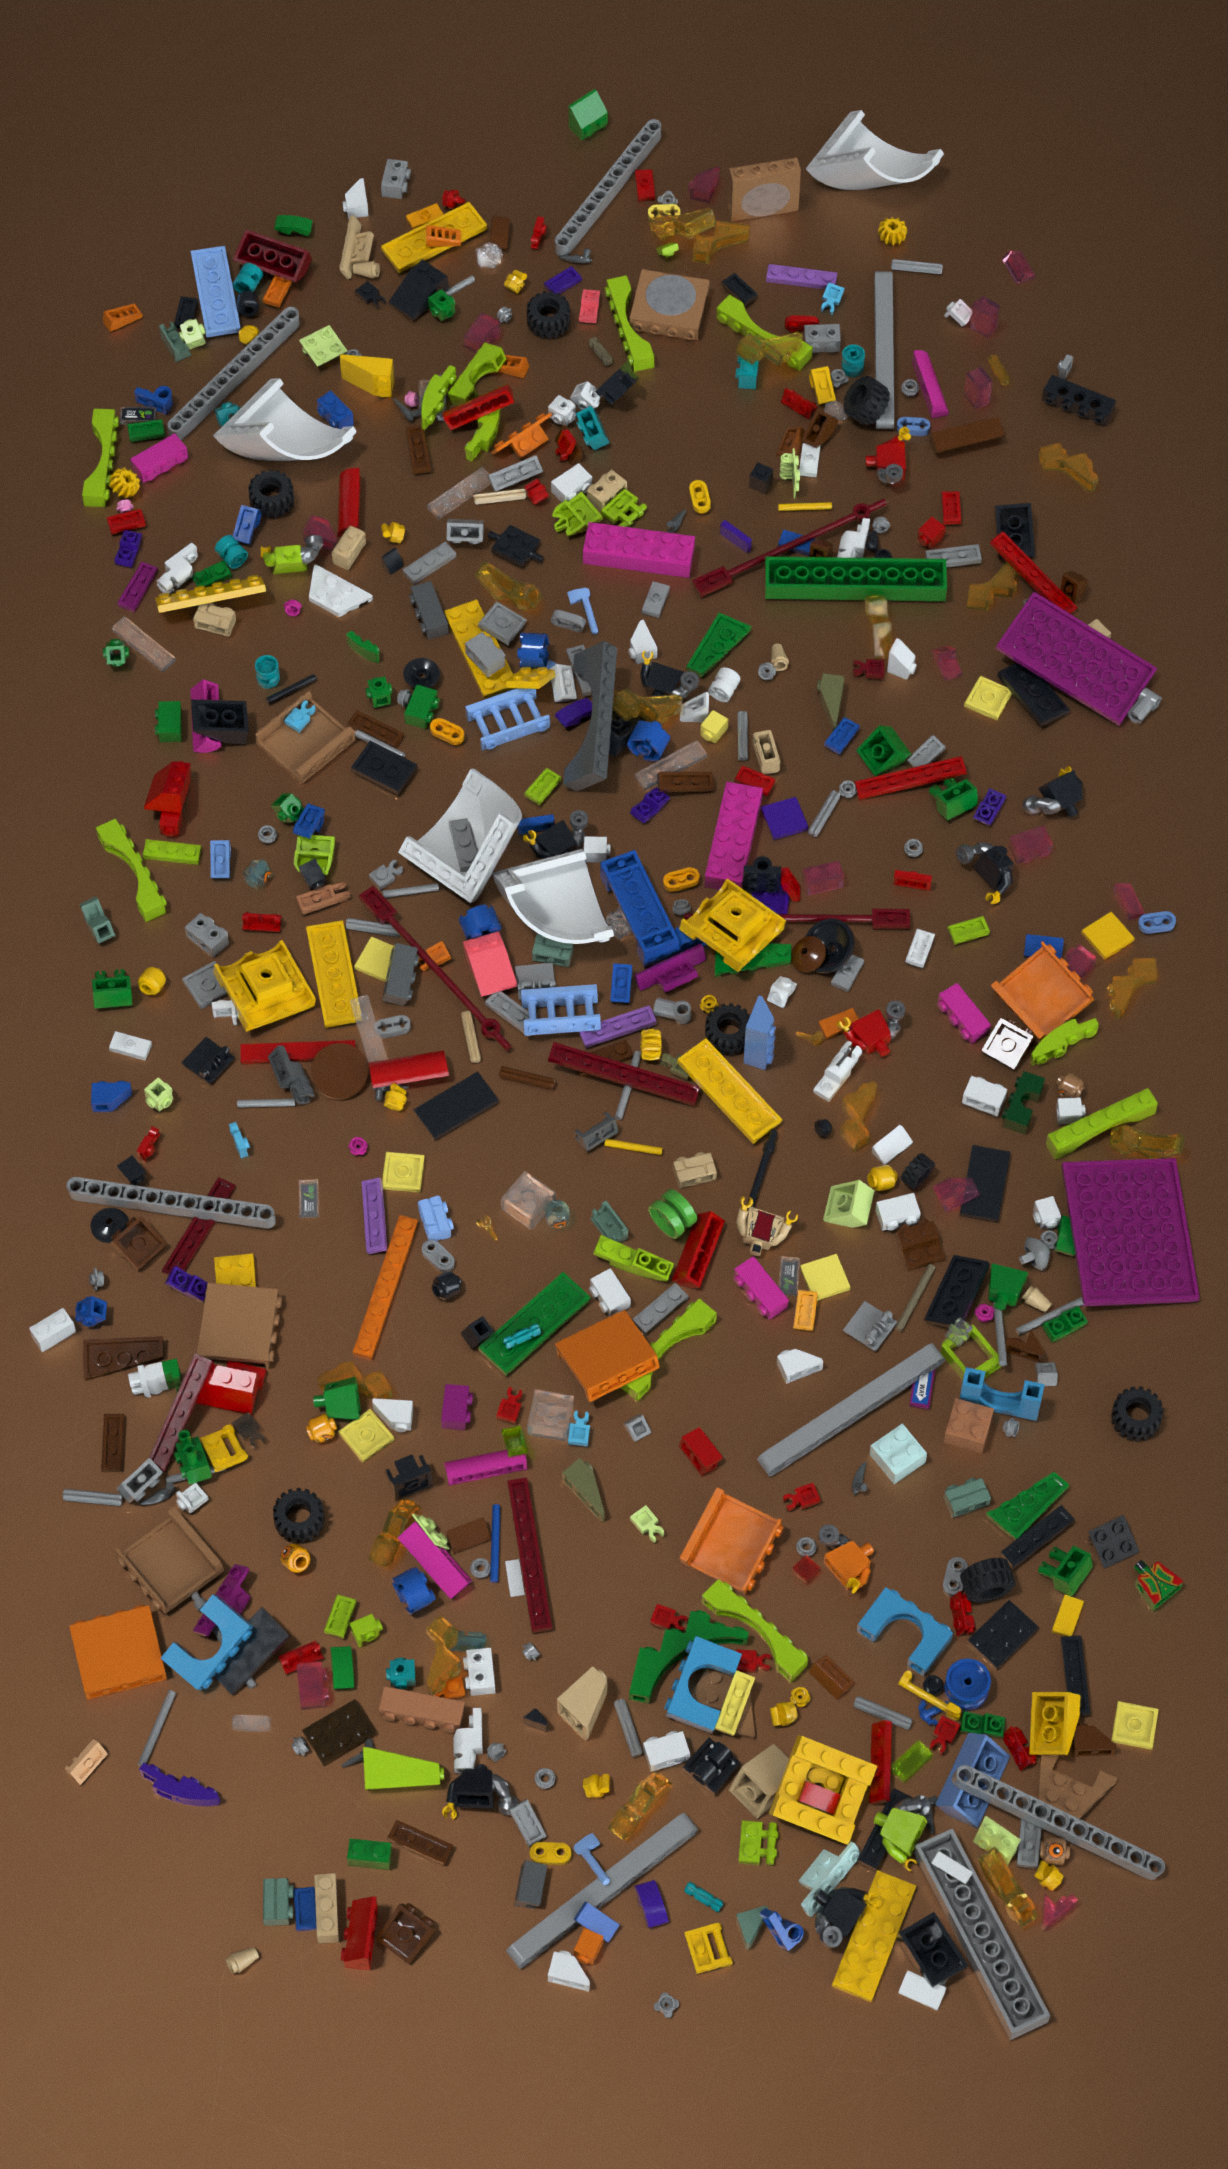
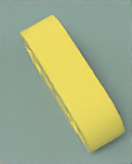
M675 204L652 205L648 209V219L654 223L675 222L680 218V208ZM671 210H674L675 216H671ZM654 211H657V217H654Z

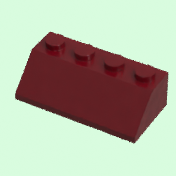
M246 229L232 260L243 265L245 263L254 264L263 272L296 283L307 273L312 257L308 250Z

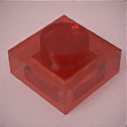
M805 1555L792 1567L791 1571L807 1584L820 1571V1567Z

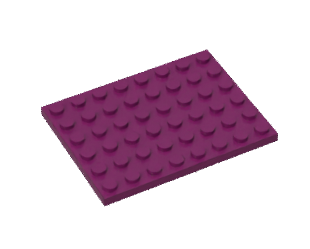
M1176 1158L1062 1162L1061 1169L1083 1306L1198 1302L1200 1297Z

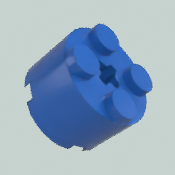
M521 633L520 643L522 645L517 651V657L520 659V668L531 667V669L546 667L549 659V651H547V646H549L548 634Z
M638 721L629 737L627 746L634 755L638 756L640 754L644 756V760L655 762L662 756L671 737L661 728L662 725L657 721H652V723Z
M487 905L471 908L466 911L467 915L464 918L461 915L458 919L466 940L500 932L502 929L492 905H490V908H487Z
M412 1567L391 1579L394 1582L392 1585L401 1603H407L408 1607L405 1609L410 1615L436 1600L432 1590H428L425 1585L428 1581L424 1573L420 1572L417 1567Z

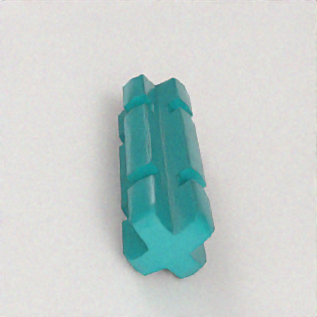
M538 1324L529 1326V1329L526 1327L513 1333V1336L509 1335L503 1338V1343L509 1349L515 1343L518 1345L531 1339V1336L539 1335L541 1333Z
M692 1882L686 1885L684 1891L688 1895H693L696 1900L706 1906L710 1905L711 1909L716 1912L722 1908L723 1901L719 1898H714V1895L701 1887L697 1888V1885Z

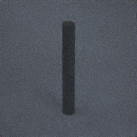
M312 674L267 697L266 701L268 704H271L313 683L317 678L315 674Z

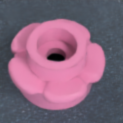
M409 391L405 395V404L410 408L418 406L419 397L417 392Z
M122 500L117 503L116 511L125 513L133 509V504H131L130 500Z

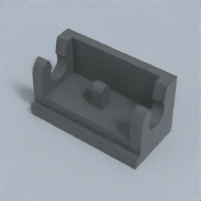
M608 1112L603 1113L604 1117H606L603 1119L604 1121L596 1126L594 1125L583 1134L578 1129L574 1131L576 1141L586 1151L619 1132L615 1118Z
M528 1860L524 1861L521 1865L514 1906L535 1909V1906H540L548 1865Z

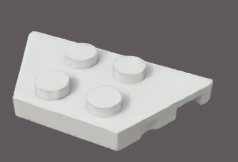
M316 564L314 565L309 592L310 602L341 617L347 614L348 611L359 608L360 604L373 600V595L324 568Z

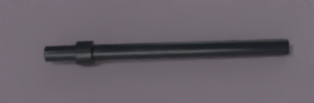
M774 1129L770 1130L768 1140L764 1143L763 1155L749 1198L751 1197L753 1200L751 1206L753 1208L770 1156L774 1153V1143L778 1131Z

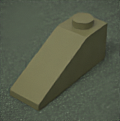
M823 673L822 680H818L817 691H820L819 699L833 732L838 723L845 676Z
M579 1458L562 1472V1481L603 1522L605 1512L593 1473L594 1470L587 1461L584 1463Z

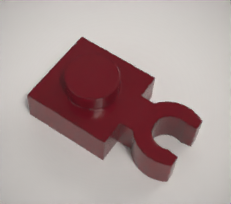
M866 659V663L855 660L853 661V667H859V669H853V675L865 674V678L884 679L885 660Z

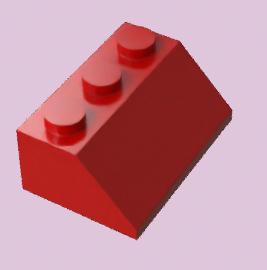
M172 761L157 772L153 777L144 809L181 813L191 783V763Z
M213 1364L196 1403L252 1415L261 1376L257 1373Z
M375 1896L352 1900V1907L347 1909L346 1919L350 1920L349 1927H345L344 1940H347L346 1948H342L341 1961H344L345 1968L370 1971L379 1910L377 1897Z

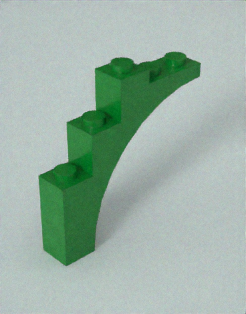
M701 1610L690 1611L686 1633H682L681 1630L675 1628L665 1629L660 1652L652 1647H640L630 1686L629 1700L649 1704L653 1691L661 1677L674 1663L689 1654L685 1652L689 1640L694 1641L697 1636L718 1645L735 1644L747 1646L749 1631H745L744 1628L738 1626L734 1628L727 1627L720 1622L710 1623L711 1615Z

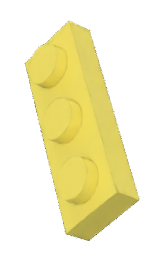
M736 1670L714 1729L731 1736L735 1735L755 1677Z

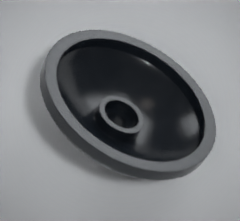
M830 918L822 920L812 926L805 936L819 938L826 947V956L823 963L814 970L819 973H831L840 969L848 962L854 950L855 940L853 932L846 923L839 919Z

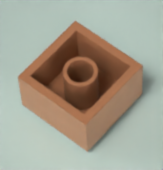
M955 1398L944 1443L983 1453L994 1409Z

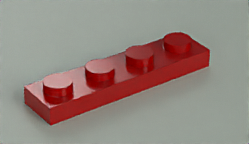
M888 1720L872 1724L871 1764L877 1766L869 1791V1804L879 1805L890 1801L892 1722Z

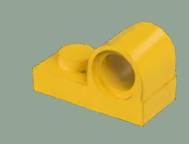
M828 366L810 370V385L815 390L818 405L835 402L836 398Z

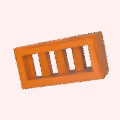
M426 225V247L461 246V230Z
M134 303L104 311L103 323L111 332L142 318L143 315Z
M505 355L506 361L498 372L517 378H524L529 369L527 358Z

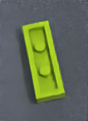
M146 839L143 859L199 865L202 847L195 844Z

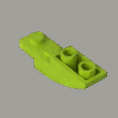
M449 365L441 377L434 374L425 390L421 410V423L424 430L428 425L433 424L438 412H442L445 403H443L444 397L447 394L450 385H454L457 380L456 368Z
M500 409L477 419L478 429L473 439L468 441L465 446L467 460L472 462L481 449L488 452L499 429Z
M1096 1018L1078 1024L1076 1019H1072L1051 1031L1034 1049L1030 1060L1031 1066L1043 1064L1053 1057L1059 1058L1066 1053L1068 1044L1073 1045L1080 1039L1093 1037L1097 1033L1099 1025Z
M603 1235L599 1237L593 1255L609 1261V1265L660 1281L668 1280L674 1263L643 1249H632Z

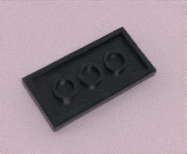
M1019 663L998 671L997 676L1040 726L1069 714L1070 709L1049 684Z
M477 1071L413 1109V1112L435 1141L499 1103V1099Z
M972 1145L959 1216L998 1223L1010 1151Z
M953 1255L924 1321L927 1324L961 1330L989 1269V1262Z
M263 1607L248 1621L254 1626L251 1629V1636L246 1641L242 1640L238 1645V1652L233 1657L229 1656L225 1661V1668L219 1674L216 1672L214 1675L231 1695H234L291 1637Z

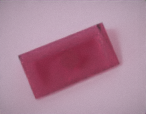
M1008 250L1002 260L1015 283L1021 284L1035 279L1036 275L1021 251Z
M1114 884L1113 892L1127 920L1129 921L1144 915L1145 912L1131 884Z

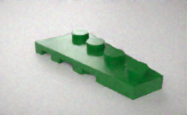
M718 613L687 664L686 671L694 672L698 676L703 677L751 631V626Z
M769 943L740 971H755L761 967L772 968L791 964V944ZM717 951L715 952L714 978L720 977L721 974H737L736 970L723 962L724 956Z
M1053 1472L1033 1484L1029 1489L1018 1493L1016 1497L1000 1504L998 1508L987 1512L986 1517L1015 1541L1069 1488V1484Z

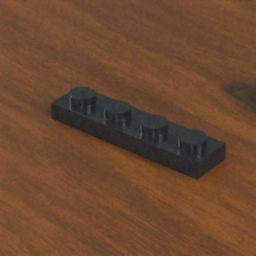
M1060 1505L1002 1550L1000 1555L1008 1560L1012 1569H1015L1074 1523L1075 1519Z
M1063 1636L1060 1638L1066 1692L1080 1695L1079 1717L1090 1716L1081 1636Z
M894 1788L890 1794V1801L886 1802L881 1813L888 1816L891 1809L899 1801L907 1798L912 1800L913 1797ZM875 1824L857 1860L858 1863L874 1871L877 1870L887 1851L882 1843L883 1838L880 1835L883 1827Z

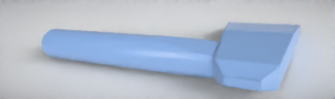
M581 588L567 592L571 604L582 601L592 634H597L599 631L589 601V589Z
M591 1833L574 1845V1851L576 1854L583 1856L602 1884L607 1885L610 1879L589 1852L600 1845L598 1839Z

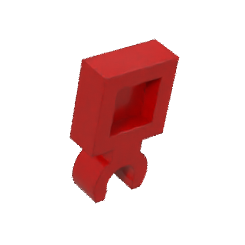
M537 217L530 240L532 242L531 248L538 249L542 235L546 234L547 225H544V217Z
M568 429L562 430L557 442L559 448L556 449L555 454L561 455L560 462L568 459V455L572 454L576 444L575 438Z
M152 1126L148 1135H145L136 1150L138 1160L145 1162L148 1157L152 1156L155 1150L154 1143L160 1136L158 1128Z
M509 1387L507 1390L508 1399L502 1398L496 1419L516 1424L521 1409V1403H518V1401L522 1398V1390H519V1393L514 1396L511 1394L512 1387Z
M814 1483L794 1489L795 1495L786 1494L782 1499L783 1502L787 1500L792 1501V1504L786 1506L787 1511L794 1510L796 1505L799 1504L801 1509L819 1504L821 1501Z
M657 1604L651 1617L650 1625L664 1630H670V1627L673 1626L684 1633L685 1628L679 1626V1622L688 1623V1617L684 1615L677 1617L675 1616L676 1610Z
M736 1649V1652L742 1654L736 1669L737 1671L755 1673L756 1667L763 1671L770 1670V1665L763 1664L764 1660H771L770 1654H763L759 1657L757 1656V1651Z
M941 1716L933 1732V1736L937 1739L931 1742L930 1750H933L935 1745L941 1746L940 1755H943L946 1749L945 1743L952 1744L961 1724Z

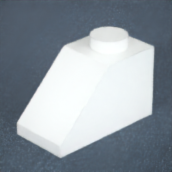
M363 178L359 179L345 194V201L342 202L343 211L347 212L348 219H350L351 215H354L356 218L368 216V204Z
M644 620L639 622L630 640V648L628 649L631 659H635L637 665L644 663L642 657L644 650L645 658L651 657V651L654 655L653 659L657 658V646Z
M896 638L889 652L887 672L907 680L910 674H914L917 667L915 655L900 639Z
M797 1349L785 1350L777 1356V1366L787 1384L821 1371L823 1369V1360Z
M373 1398V1410L390 1429L397 1432L411 1431L413 1401Z
M554 1951L548 1972V1982L589 1992L590 1981L575 1956H571L572 1954L567 1951Z

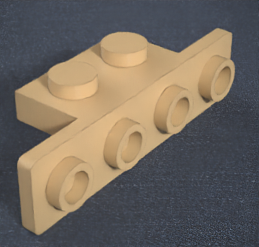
M351 215L349 219L341 264L339 265L340 272L347 280L351 279L354 263L369 262L374 237L371 231L360 233L362 225L354 215Z

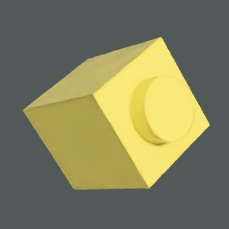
M713 710L701 724L700 735L706 741L716 744L728 729V718Z

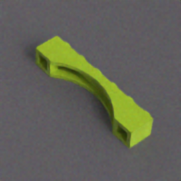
M627 275L607 279V287H604L606 298L609 297L610 299L609 307L611 311H614V323L619 326L618 334L620 338H623L624 352L628 353L627 361L632 365L634 372L654 368V354L650 343L637 335L627 320L626 310L631 301V286Z
M730 294L717 307L716 318L721 323H725L735 332L745 336L749 341L758 344L763 350L769 351L776 358L786 362L790 367L800 371L812 358V346L799 338L779 337L761 329L748 316L744 304Z
M94 408L92 418L93 433L102 445V455L95 471L84 481L82 498L84 506L105 507L106 500L110 498L108 485H110V471H113L114 465L112 456H115V446L113 444L117 442V431H115V428L119 427V417H116L115 409Z
M115 818L95 827L97 837L104 850L121 858L135 873L138 880L136 903L144 921L148 922L165 914L166 900L163 895L159 896L157 892L159 891L155 881L150 880L149 877L151 875L148 868L142 866L141 863L143 861L140 854L134 852V844L131 838L127 839L125 836L126 830L123 824L119 825Z
M1149 1088L1048 1134L1046 1146L1053 1158L1057 1160L1072 1153L1091 1138L1110 1128L1124 1123L1141 1121L1154 1115L1158 1103Z
M698 1299L695 1303L691 1302L686 1308V1312L682 1316H677L672 1323L673 1325L669 1329L663 1330L659 1339L655 1343L652 1342L650 1344L657 1354L658 1360L673 1344L691 1336L704 1334L716 1322L717 1313L701 1299ZM653 1371L621 1388L638 1401L651 1388Z
M718 1579L702 1595L701 1603L716 1616L739 1620L756 1630L769 1646L775 1661L776 1670L790 1683L808 1666V1656L801 1649L797 1650L787 1636H782L778 1633L776 1626L771 1622L767 1623L757 1609L749 1607L746 1599L741 1595L737 1596L728 1583H723Z

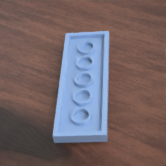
M225 246L191 251L206 338L238 333L241 328Z

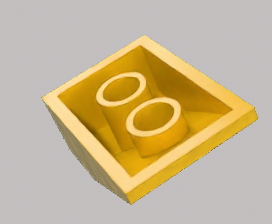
M340 354L342 379L374 396L392 397L394 385L393 359Z
M1032 1692L1030 1755H1068L1080 1716V1695L1071 1692Z

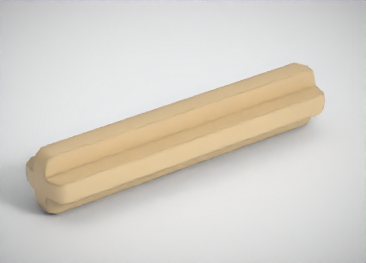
M522 488L475 494L474 503L477 505L525 499L526 490Z
M463 1011L461 1018L471 1063H478L481 1061L472 1014L470 1011Z

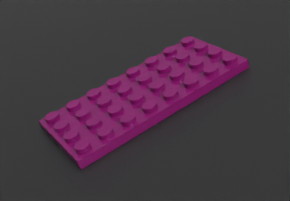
M1036 592L1032 593L995 648L1120 726L1128 711L1132 708L1140 693L1157 670L1155 666Z

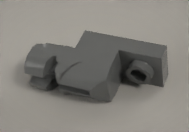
M278 1045L268 1056L280 1088H289L297 1104L309 1103V1096L314 1097L315 1094L312 1086L309 1085L310 1081L306 1077L301 1063L291 1062L285 1047Z

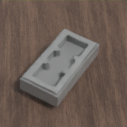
M653 581L643 605L642 614L659 618L670 591V586Z
M932 735L907 759V762L912 767L930 764L946 749V746Z
M851 955L848 962L837 970L831 985L848 992L864 964V959Z
M528 1799L508 1809L527 1846H531L546 1837Z

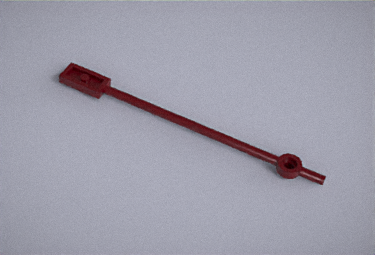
M881 499L871 505L864 503L856 504L853 507V513L730 570H726L724 566L692 580V585L699 596L703 597L731 584L732 576L764 562L766 557H775L853 520L862 522L863 518L869 519L870 512L886 506L887 503L885 499Z
M374 886L359 894L358 899L381 924L388 921L410 946L418 948L417 954L482 1024V1035L489 1039L495 1038L508 1051L512 1046L500 1034V1023L493 1018L487 1019L394 918L397 915V911Z
M872 909V915L778 914L786 922H820L825 919L834 918L843 922H872V929H910V909ZM694 913L684 914V919L688 920ZM717 921L712 923L716 927L720 925Z

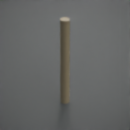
M929 1264L895 1327L896 1331H903L936 1268L934 1265Z

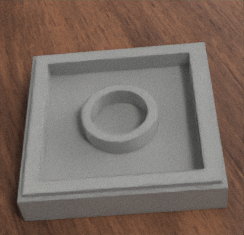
M496 601L479 622L478 627L506 645H509L526 624L527 619Z
M215 961L182 978V982L200 1009L228 996L225 988L220 986L213 974L214 964H217Z

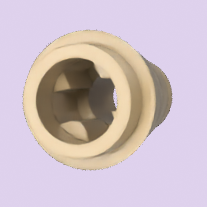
M375 261L354 263L353 273L374 279L379 276L380 265L375 263Z
M774 644L771 652V664L775 667L776 671H783L787 668L789 660L782 645Z
M1030 1286L1022 1297L1025 1300L1024 1303L1044 1313L1052 1304L1037 1287Z
M251 1947L231 1953L225 1960L229 1970L234 1974L236 1972L240 1973L258 1959L259 1956L256 1949Z

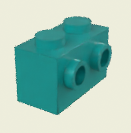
M742 347V354H738L737 364H740V368H736L735 378L739 379L738 388L756 390L760 357L759 348Z
M592 406L576 413L579 420L577 425L580 431L585 434L583 439L587 446L590 445L595 451L610 443L601 420Z

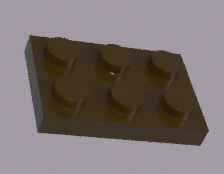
M356 1699L302 1730L303 1735L323 1766L364 1743L365 1740L377 1735Z

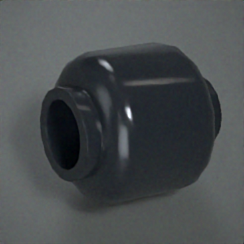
M246 290L237 296V309L241 315L250 317L257 314L260 305L258 295L255 292Z
M445 1272L434 1278L432 1291L437 1298L448 1300L460 1293L462 1281L458 1275L452 1272Z

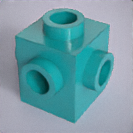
M226 402L221 404L222 407L214 409L219 427H222L241 407H238L235 403Z
M396 1658L390 1661V1668H386V1679L391 1681V1687L405 1689L407 1686H416L414 1659Z

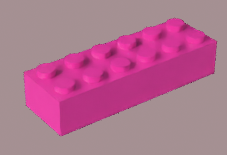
M589 522L583 548V564L689 578L695 550V536Z
M726 782L706 868L704 887L720 890L727 878L740 888L743 887L744 866L748 865L762 802L763 788Z

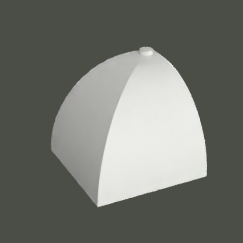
M858 110L847 115L807 166L806 170L815 179L828 186L845 190H864L918 180L939 164L944 153L941 149L928 151L927 154H916L898 149L869 131L860 122L865 114L862 110Z
M280 378L270 379L213 435L225 448L243 457L263 461L312 460L328 456L340 449L344 444L349 443L357 431L353 426L337 429L314 419L288 398L280 389L284 383Z
M470 769L459 794L441 819L418 841L411 836H407L398 852L470 903L475 902L479 898L522 819L521 810L516 802L503 789L475 769ZM467 818L477 855L468 871H460L449 828V821Z
M583 849L492 872L494 881L504 899L521 920L538 934L558 942L572 944L594 941L606 942L610 940V937L614 936L612 928L606 924L599 907Z

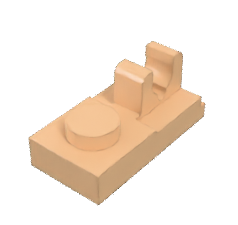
M93 1739L80 1753L78 1758L74 1757L72 1759L74 1761L70 1767L66 1766L65 1770L81 1785L108 1753L99 1742Z

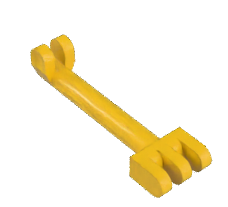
M905 1671L898 1685L943 1710L948 1718L956 1722L960 1721V1707L952 1702L947 1704L911 1683L912 1672Z

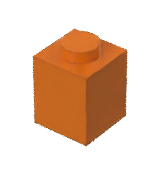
M584 1928L574 1948L576 1960L583 1964L590 1963L593 1965L603 1945L604 1936Z

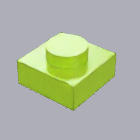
M674 242L656 248L658 255L665 257L675 254L674 251L679 250L678 244Z

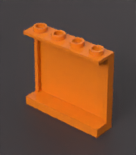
M1043 941L1041 942L1042 947L1000 983L995 981L991 984L997 996L1026 1028L1033 1032V1035L1039 1042L1051 1031L1070 1021L1094 1000L1092 989L1087 984L1083 986L1079 981L1081 979L1074 970L1071 972L1067 968L1069 966L1062 957L1059 959L1055 955L1057 953L1050 944L1046 945Z
M625 1310L555 1343L558 1357H562L584 1388L589 1402L660 1368L657 1354Z
M717 1487L679 1559L681 1563L715 1580L719 1579L723 1583L726 1582L733 1589L746 1595L747 1591H751L755 1585L756 1580L754 1578L757 1572L761 1573L765 1565L763 1560L766 1555L771 1554L774 1548L772 1543L775 1537L779 1538L784 1529L782 1519L779 1518L777 1520L725 1494L724 1490Z
M138 1605L128 1611L119 1610L109 1616L99 1615L93 1620H80L69 1626L87 1700L167 1680L149 1605Z

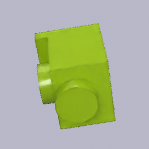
M373 1614L350 1623V1629L358 1647H362V1642L374 1640L380 1635L379 1631L383 1630L379 1619L375 1620Z

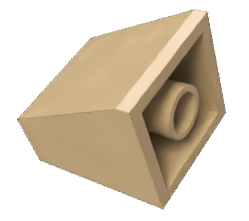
M593 1666L557 1698V1713L585 1741L591 1734L607 1696V1676L600 1669L597 1671Z
M772 1744L743 1765L729 1788V1791L756 1819L760 1818L771 1808L789 1760L775 1744Z

